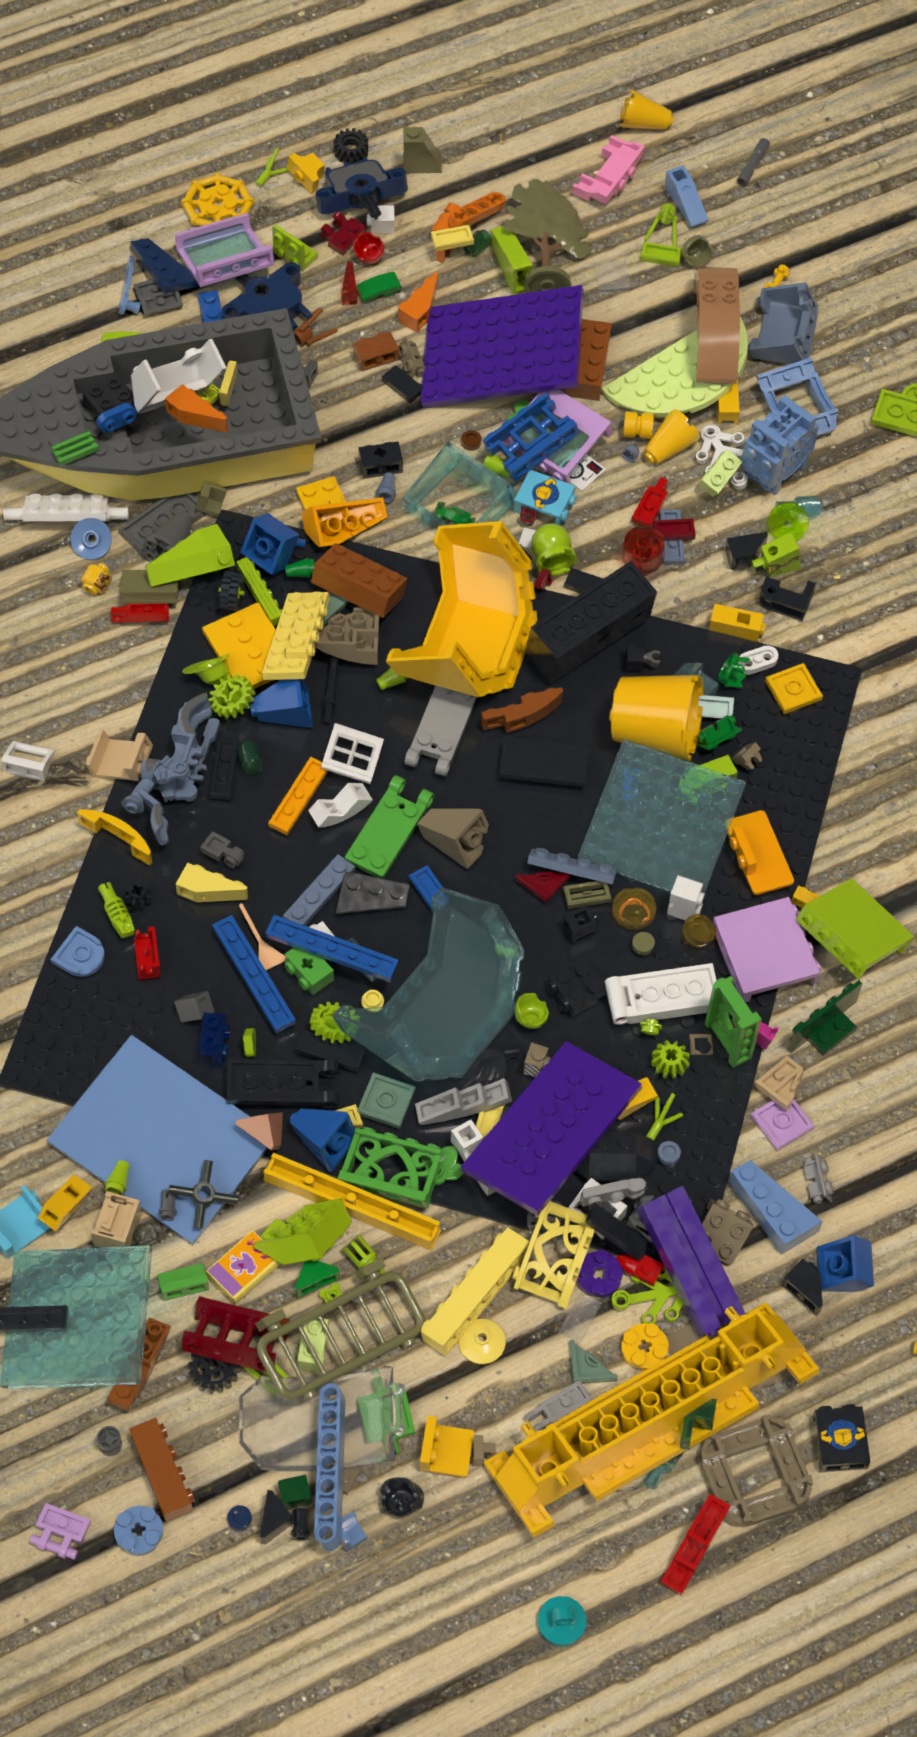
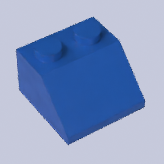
M852 1235L817 1246L818 1270L821 1274L822 1292H857L874 1286L871 1242Z

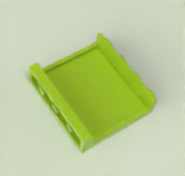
M852 878L805 904L796 918L799 924L858 979H861L866 969L896 951L900 954L905 952L915 937Z

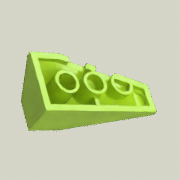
M218 524L195 530L186 539L178 542L172 549L164 552L147 564L145 568L150 587L224 569L234 566L235 563L229 542Z

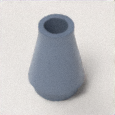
M392 473L384 474L376 490L377 498L383 497L384 503H390L396 497V477Z

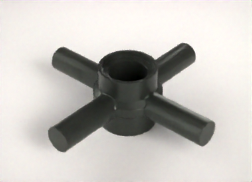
M204 1160L201 1182L197 1183L193 1188L169 1185L168 1194L191 1197V1200L197 1206L194 1229L197 1230L203 1229L206 1207L210 1206L214 1201L234 1205L238 1203L239 1196L216 1192L213 1185L210 1184L213 1165L211 1160ZM204 1190L208 1192L209 1198L201 1199L197 1192Z

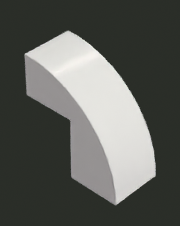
M347 783L333 800L318 799L308 811L318 827H327L354 816L373 799L363 783Z

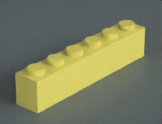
M508 1227L503 1233H499L491 1248L482 1253L476 1266L471 1267L460 1285L457 1284L452 1289L450 1297L445 1302L440 1303L435 1315L424 1322L421 1328L423 1341L446 1356L513 1276L516 1266L522 1265L530 1241Z

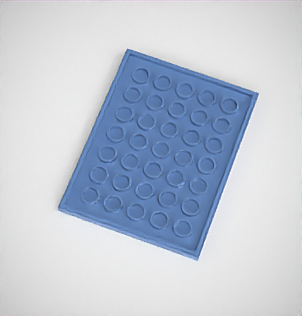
M132 1035L47 1139V1143L104 1183L115 1168L117 1161L128 1162L130 1168L127 1191L122 1196L140 1200L142 1210L192 1245L195 1244L226 1203L214 1201L210 1206L206 1207L203 1229L197 1230L194 1229L197 1206L193 1203L191 1197L176 1195L175 1210H177V1215L173 1220H163L160 1218L161 1215L158 1212L161 1209V1191L166 1189L168 1193L169 1185L193 1188L197 1183L201 1182L204 1160H211L213 1165L210 1184L213 1185L216 1192L233 1195L268 1150V1147L235 1124L238 1119L249 1118L250 1116L233 1104H227V1100ZM204 1190L197 1192L201 1199L209 1198L208 1192Z

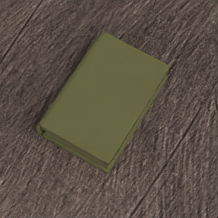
M122 570L121 604L178 603L179 580L150 587L146 570Z

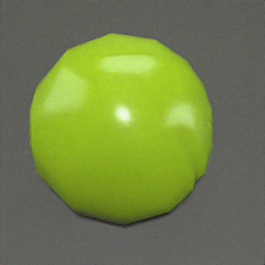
M525 993L518 998L515 1006V1018L521 1025L529 1029H536L546 1023L549 1011L545 1001H540L535 993Z

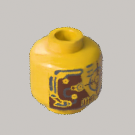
M102 563L89 565L81 577L83 589L92 595L104 593L112 581V576L109 573L110 569Z

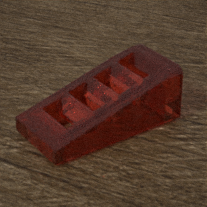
M347 261L341 292L343 306L358 303L352 261Z

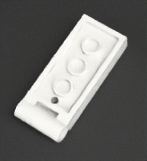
M713 963L620 977L614 976L606 979L605 986L613 1023L625 1024L628 1022V1024L640 1023L641 1021L645 1022V1019L660 1020L707 1013L712 986L717 981Z

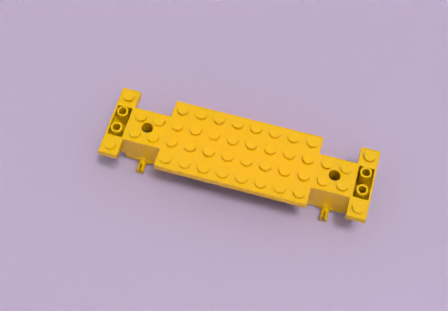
M767 1302L741 1316L738 1315L733 1306H730L725 1310V1314L731 1322L728 1326L718 1331V1337L710 1340L706 1335L586 1403L555 1423L547 1425L544 1430L535 1431L529 1421L525 1422L526 1425L523 1423L521 1429L527 1437L523 1442L513 1447V1454L510 1458L505 1450L484 1461V1466L530 1534L535 1538L555 1526L553 1519L544 1508L548 1504L583 1484L596 1502L759 1409V1402L749 1390L785 1368L800 1385L820 1374L819 1367L807 1354L805 1347L781 1317L776 1315Z

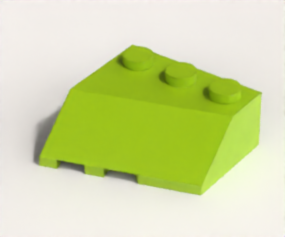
M341 1198L304 1205L285 1220L286 1225L271 1230L268 1233L271 1238L263 1241L258 1240L254 1243V1247L283 1265L307 1260L318 1261L325 1256L324 1253L336 1244L335 1241L346 1233V1229L352 1223V1220Z

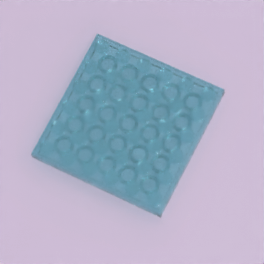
M623 739L580 849L578 859H588L591 863L597 865H611L612 869L617 870L618 874L669 892L672 891L679 875L702 883V893H705L746 782Z
M150 1246L15 1251L9 1307L66 1305L69 1308L66 1331L6 1333L0 1386L3 1389L141 1384L152 1248Z

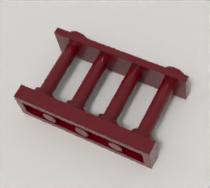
M199 1296L195 1312V1320H199L194 1333L184 1330L181 1351L266 1372L258 1356L257 1349L249 1347L253 1335L263 1336L269 1332L268 1329L259 1332L255 1323L270 1314ZM284 1318L280 1321L281 1325L290 1322V1319ZM208 1323L222 1326L217 1338L203 1335ZM231 1329L244 1332L240 1344L226 1341ZM288 1333L282 1336L285 1342L287 1340ZM278 1339L270 1342L266 1347L274 1366L277 1354L272 1353Z

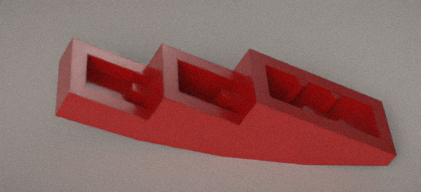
M709 1494L660 1584L682 1596L731 1505Z

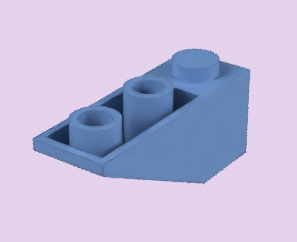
M682 165L666 171L665 188L690 227L708 222L709 219L694 181L685 166Z

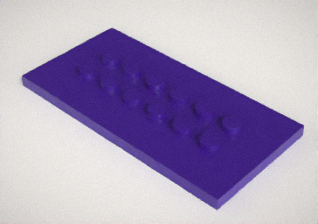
M566 1041L461 1165V1172L538 1216L642 1089V1083Z

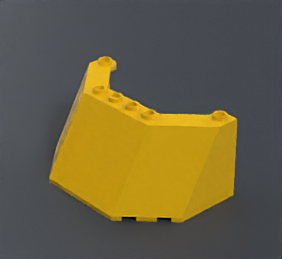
M503 521L438 526L433 543L439 554L443 588L440 601L423 645L401 651L399 648H393L390 650L386 662L397 675L475 697H482L485 694L512 688L525 655L530 628L538 620L537 611H533L532 606L535 592L533 581L529 580L528 570L532 569L531 560Z

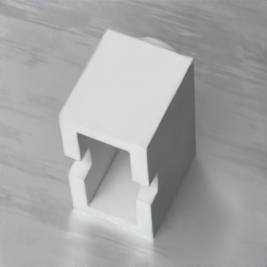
M678 875L670 894L669 902L671 903H669L667 914L692 923L695 915H700L703 906L702 902L705 893H702L703 884Z

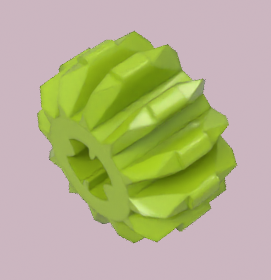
M668 1040L665 1041L664 1045L659 1043L656 1048L657 1050L652 1052L654 1059H652L651 1064L656 1067V1074L663 1072L664 1079L668 1074L673 1079L676 1078L677 1074L682 1076L685 1069L689 1067L688 1060L690 1055L688 1052H685V1045L678 1047L677 1040L673 1044H670Z

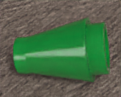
M308 557L285 565L287 577L312 578L315 559H309Z

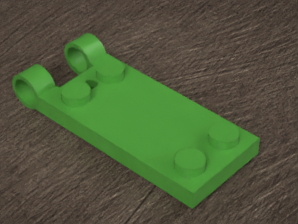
M397 775L392 778L388 790L344 857L355 867L380 879L385 878L418 825L417 823L430 807L435 795L423 789L416 804L400 797L399 795L405 787L406 780Z

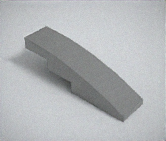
M501 1079L486 1086L478 1083L461 1091L453 1088L418 1102L415 1106L419 1124L425 1125L490 1110L512 1102L508 1082L505 1079Z

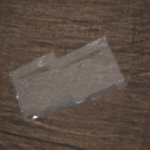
M580 1292L559 1333L580 1344L598 1313L602 1302Z

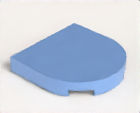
M76 926L51 958V963L74 976H89L97 972L103 965L105 959L104 948L98 938Z

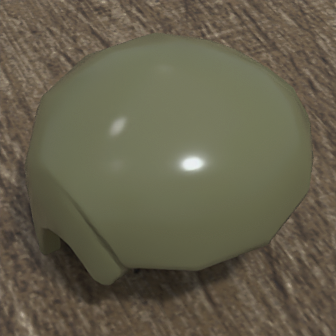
M695 235L684 243L682 255L685 261L692 267H703L711 260L713 248L705 237Z

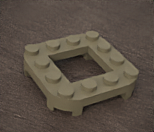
M763 1415L759 1420L720 1433L717 1432L708 1437L704 1442L700 1453L701 1466L712 1494L731 1505L725 1517L729 1525L733 1527L751 1526L798 1510L809 1500L813 1479L808 1474L789 1423L771 1417V1415ZM769 1444L786 1486L744 1500L740 1495L726 1458Z

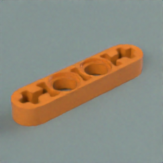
M499 192L489 193L452 211L448 223L453 228L474 224L502 210L506 197Z

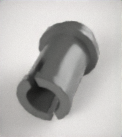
M164 1189L161 1191V1209H159L158 1213L163 1220H173L177 1215V1210H175L176 1195L168 1194L167 1190Z

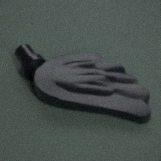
M505 1046L503 1050L486 1049L475 1059L466 1074L454 1088L461 1091L478 1083L486 1086L504 1079L506 1075L505 1059L520 1055L519 1046L511 1048Z

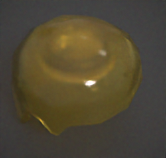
M695 914L686 919L682 932L685 940L690 945L704 947L714 940L716 928L713 927L711 920L705 915Z

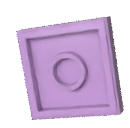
M793 1099L788 1111L772 1100L752 1112L750 1116L776 1151L781 1150L814 1130L815 1127L795 1099Z

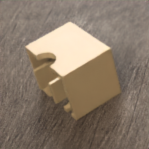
M106 1191L102 1209L95 1228L91 1233L95 1247L128 1255L134 1230L138 1227L142 1215L140 1200Z

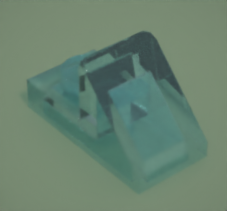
M684 663L674 674L700 675L703 680V695L712 696L719 687V683L702 672L703 663Z

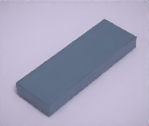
M681 509L660 510V520L681 519ZM683 540L662 541L663 564L684 565Z

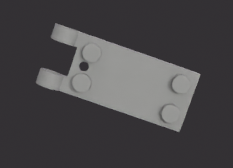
M435 686L412 745L407 751L404 764L416 767L421 754L439 759L435 774L446 777L478 697Z

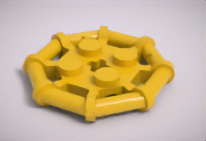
M216 173L214 176L199 181H192L185 198L181 200V206L185 208L191 220L190 223L193 226H204L249 213L251 207L254 206V199L247 191L243 180H235ZM215 184L214 187H211V188H208V189H204V188H203V187H206V186ZM240 192L243 199L238 200L236 195ZM195 194H199L198 200H193ZM216 202H221V205L218 206L217 204H214V203H216ZM197 208H198V210L200 211V213H199V214H196V212L194 211V209H197ZM242 208L240 213L237 214L235 212L236 209Z

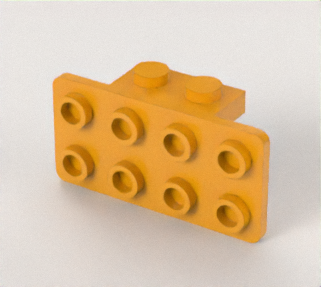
M760 810L725 821L724 826L730 838L731 848L736 852L739 867L743 869L754 895L793 885L794 878L764 811Z

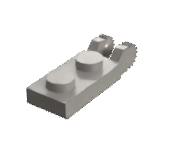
M634 1178L585 1188L581 1192L580 1202L582 1207L590 1206L594 1202L598 1205L610 1200L611 1202H619L625 1197L637 1199V1197L640 1198L644 1195L646 1182L643 1178Z
M578 1380L541 1402L537 1408L525 1415L526 1421H533L544 1413L547 1419L536 1424L533 1428L535 1431L544 1430L547 1425L555 1423L593 1399L581 1381Z

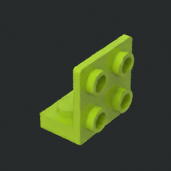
M276 224L272 226L273 252L278 257H282L288 262L297 263L302 272L318 258V252Z

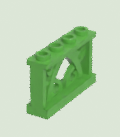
M730 976L726 979L720 978L713 984L705 1025L707 1028L711 1027L728 1052V1061L734 1068L752 1058L761 1017L757 1012H751L734 987V978ZM728 1013L733 1016L736 1028H733Z
M363 1127V1129L355 1128L343 1168L338 1175V1180L375 1195L429 1208L430 1198L445 1156L442 1150H440L441 1148L434 1144H427L425 1146L411 1138L402 1140L398 1139L394 1134L387 1132L384 1135L379 1134L368 1127ZM364 1142H371L374 1144V1148L368 1150L365 1147L369 1155L366 1159L360 1154L359 1148ZM398 1154L405 1162L408 1172H400L393 1176L389 1182H385L384 1173L376 1163L388 1156ZM357 1157L362 1162V1164L357 1168L355 1173H351L355 1159ZM420 1157H429L432 1160L431 1167L426 1171L417 1172L416 1169L423 1168L426 1165V1162L419 1163ZM371 1167L378 1172V1176L376 1178L369 1177V1175L373 1172L370 1169ZM410 1177V1180L404 1179L406 1181L404 1186L398 1185L399 1179ZM419 1177H428L424 1190L419 1191Z

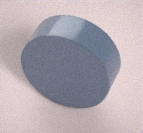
M672 1141L663 1142L657 1152L659 1161L664 1165L676 1164L681 1155L680 1147Z

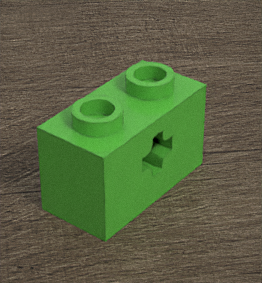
M293 948L285 953L284 966L291 975L295 974L300 986L305 991L309 990L314 995L334 981V970L322 957L297 948Z

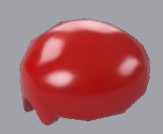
M370 232L360 234L355 239L353 249L359 260L372 264L382 258L385 246L379 236L377 237Z

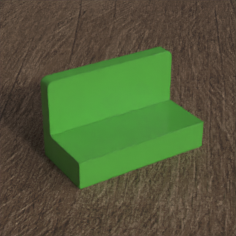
M202 1263L158 1274L163 1301L209 1290L207 1274Z

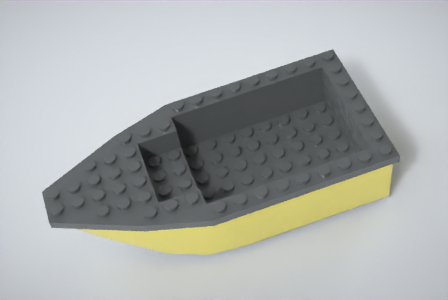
M287 308L105 340L48 367L0 398V456L7 457L22 466L85 492L129 501L198 492L201 490L203 482L226 487L312 471L315 444L322 442ZM209 339H213L226 368L229 361L237 362V377L228 406L221 405L220 398L212 404L213 408L226 415L227 432L181 423L166 412V406L145 413H137L132 423L105 433L97 426L98 418L91 409L86 407L83 401L82 391L116 376H119L133 393L131 374L134 372L133 369L140 365L143 360L147 359L151 369L181 360L185 356V352L191 348H202ZM226 369L212 383L219 389L221 388ZM90 431L91 436L95 439V443L98 444L99 450L60 466L52 452L51 446Z

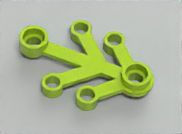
M664 1266L663 1270L665 1273L660 1274L658 1279L662 1280L665 1278L673 1283ZM632 1276L630 1278L634 1284L642 1283L652 1290L630 1295L624 1290H618L612 1295L611 1304L618 1311H624L632 1304L655 1300L649 1311L645 1312L642 1316V1323L646 1324L656 1323V1316L671 1296L678 1295L673 1306L665 1311L664 1317L667 1322H676L679 1317V1311L683 1307V1302L675 1286L666 1287L656 1281L654 1287ZM621 1299L625 1304L618 1305L616 1301ZM674 1312L676 1317L671 1318L668 1316V1313ZM648 1316L652 1317L653 1321L647 1322L645 1318Z

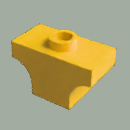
M313 152L307 156H299L293 153L288 157L287 169L294 176L295 180L300 182L311 194L316 192L319 179L324 174L325 164Z

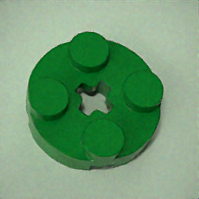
M439 501L435 508L436 517L442 520L448 518L454 521L453 525L470 524L476 520L475 517H471L472 514L453 505L449 508L444 507L445 502Z

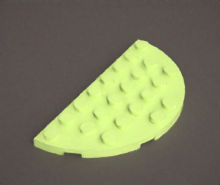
M741 317L737 378L741 376L748 356V338ZM697 330L601 388L602 394L618 407L622 406L637 412L638 415L646 412L654 413L655 418H666L669 412L674 409L681 413L689 411L694 413L708 407L722 398L732 388V384L696 382L698 335Z

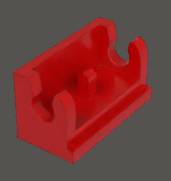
M155 926L148 927V933L141 934L140 930L135 932L134 945L139 980L161 977Z

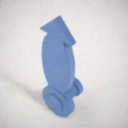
M131 255L125 270L122 297L118 308V314L121 315L124 314L125 310L138 314L141 304L140 302L128 300L133 262L135 260L134 256Z

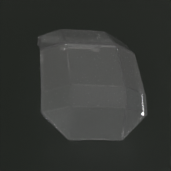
M384 1365L380 1369L342 1375L329 1382L338 1385L346 1401L344 1469L394 1461L395 1436L405 1433V1424L402 1422L404 1384H393V1367ZM262 1375L239 1396V1444L261 1469L271 1471H317L319 1393L323 1386L316 1389L317 1395L305 1401L303 1397L288 1400L279 1395L269 1376ZM298 1377L281 1378L288 1390H295L302 1386ZM303 1377V1378H304V1380L306 1381V1383H308V1382H310V1381H312V1380H314V1379H316V1378H318V1377ZM332 1395L328 1401L334 1400L337 1395ZM336 1418L329 1419L327 1423H333ZM331 1440L326 1446H332L336 1440ZM330 1463L326 1469L333 1468L335 1463Z

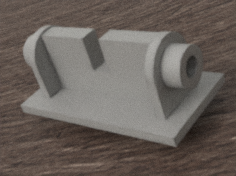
M815 1153L816 1160L814 1158H807L803 1165L807 1180H816V1182L808 1184L811 1200H814L815 1204L822 1203L824 1198H827L831 1203L833 1202L831 1194H834V1189L831 1181L827 1179L826 1173L829 1172L827 1161Z

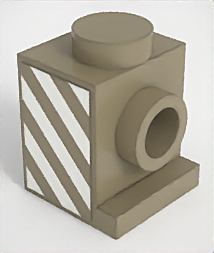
M531 1043L524 1062L523 1074L536 1077L551 1060V1057H548L549 1048Z

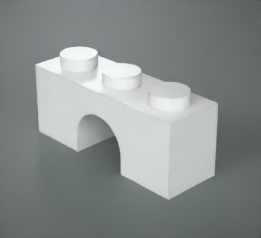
M472 1120L451 1130V1142L465 1162L483 1140V1136ZM478 1181L487 1196L495 1192Z

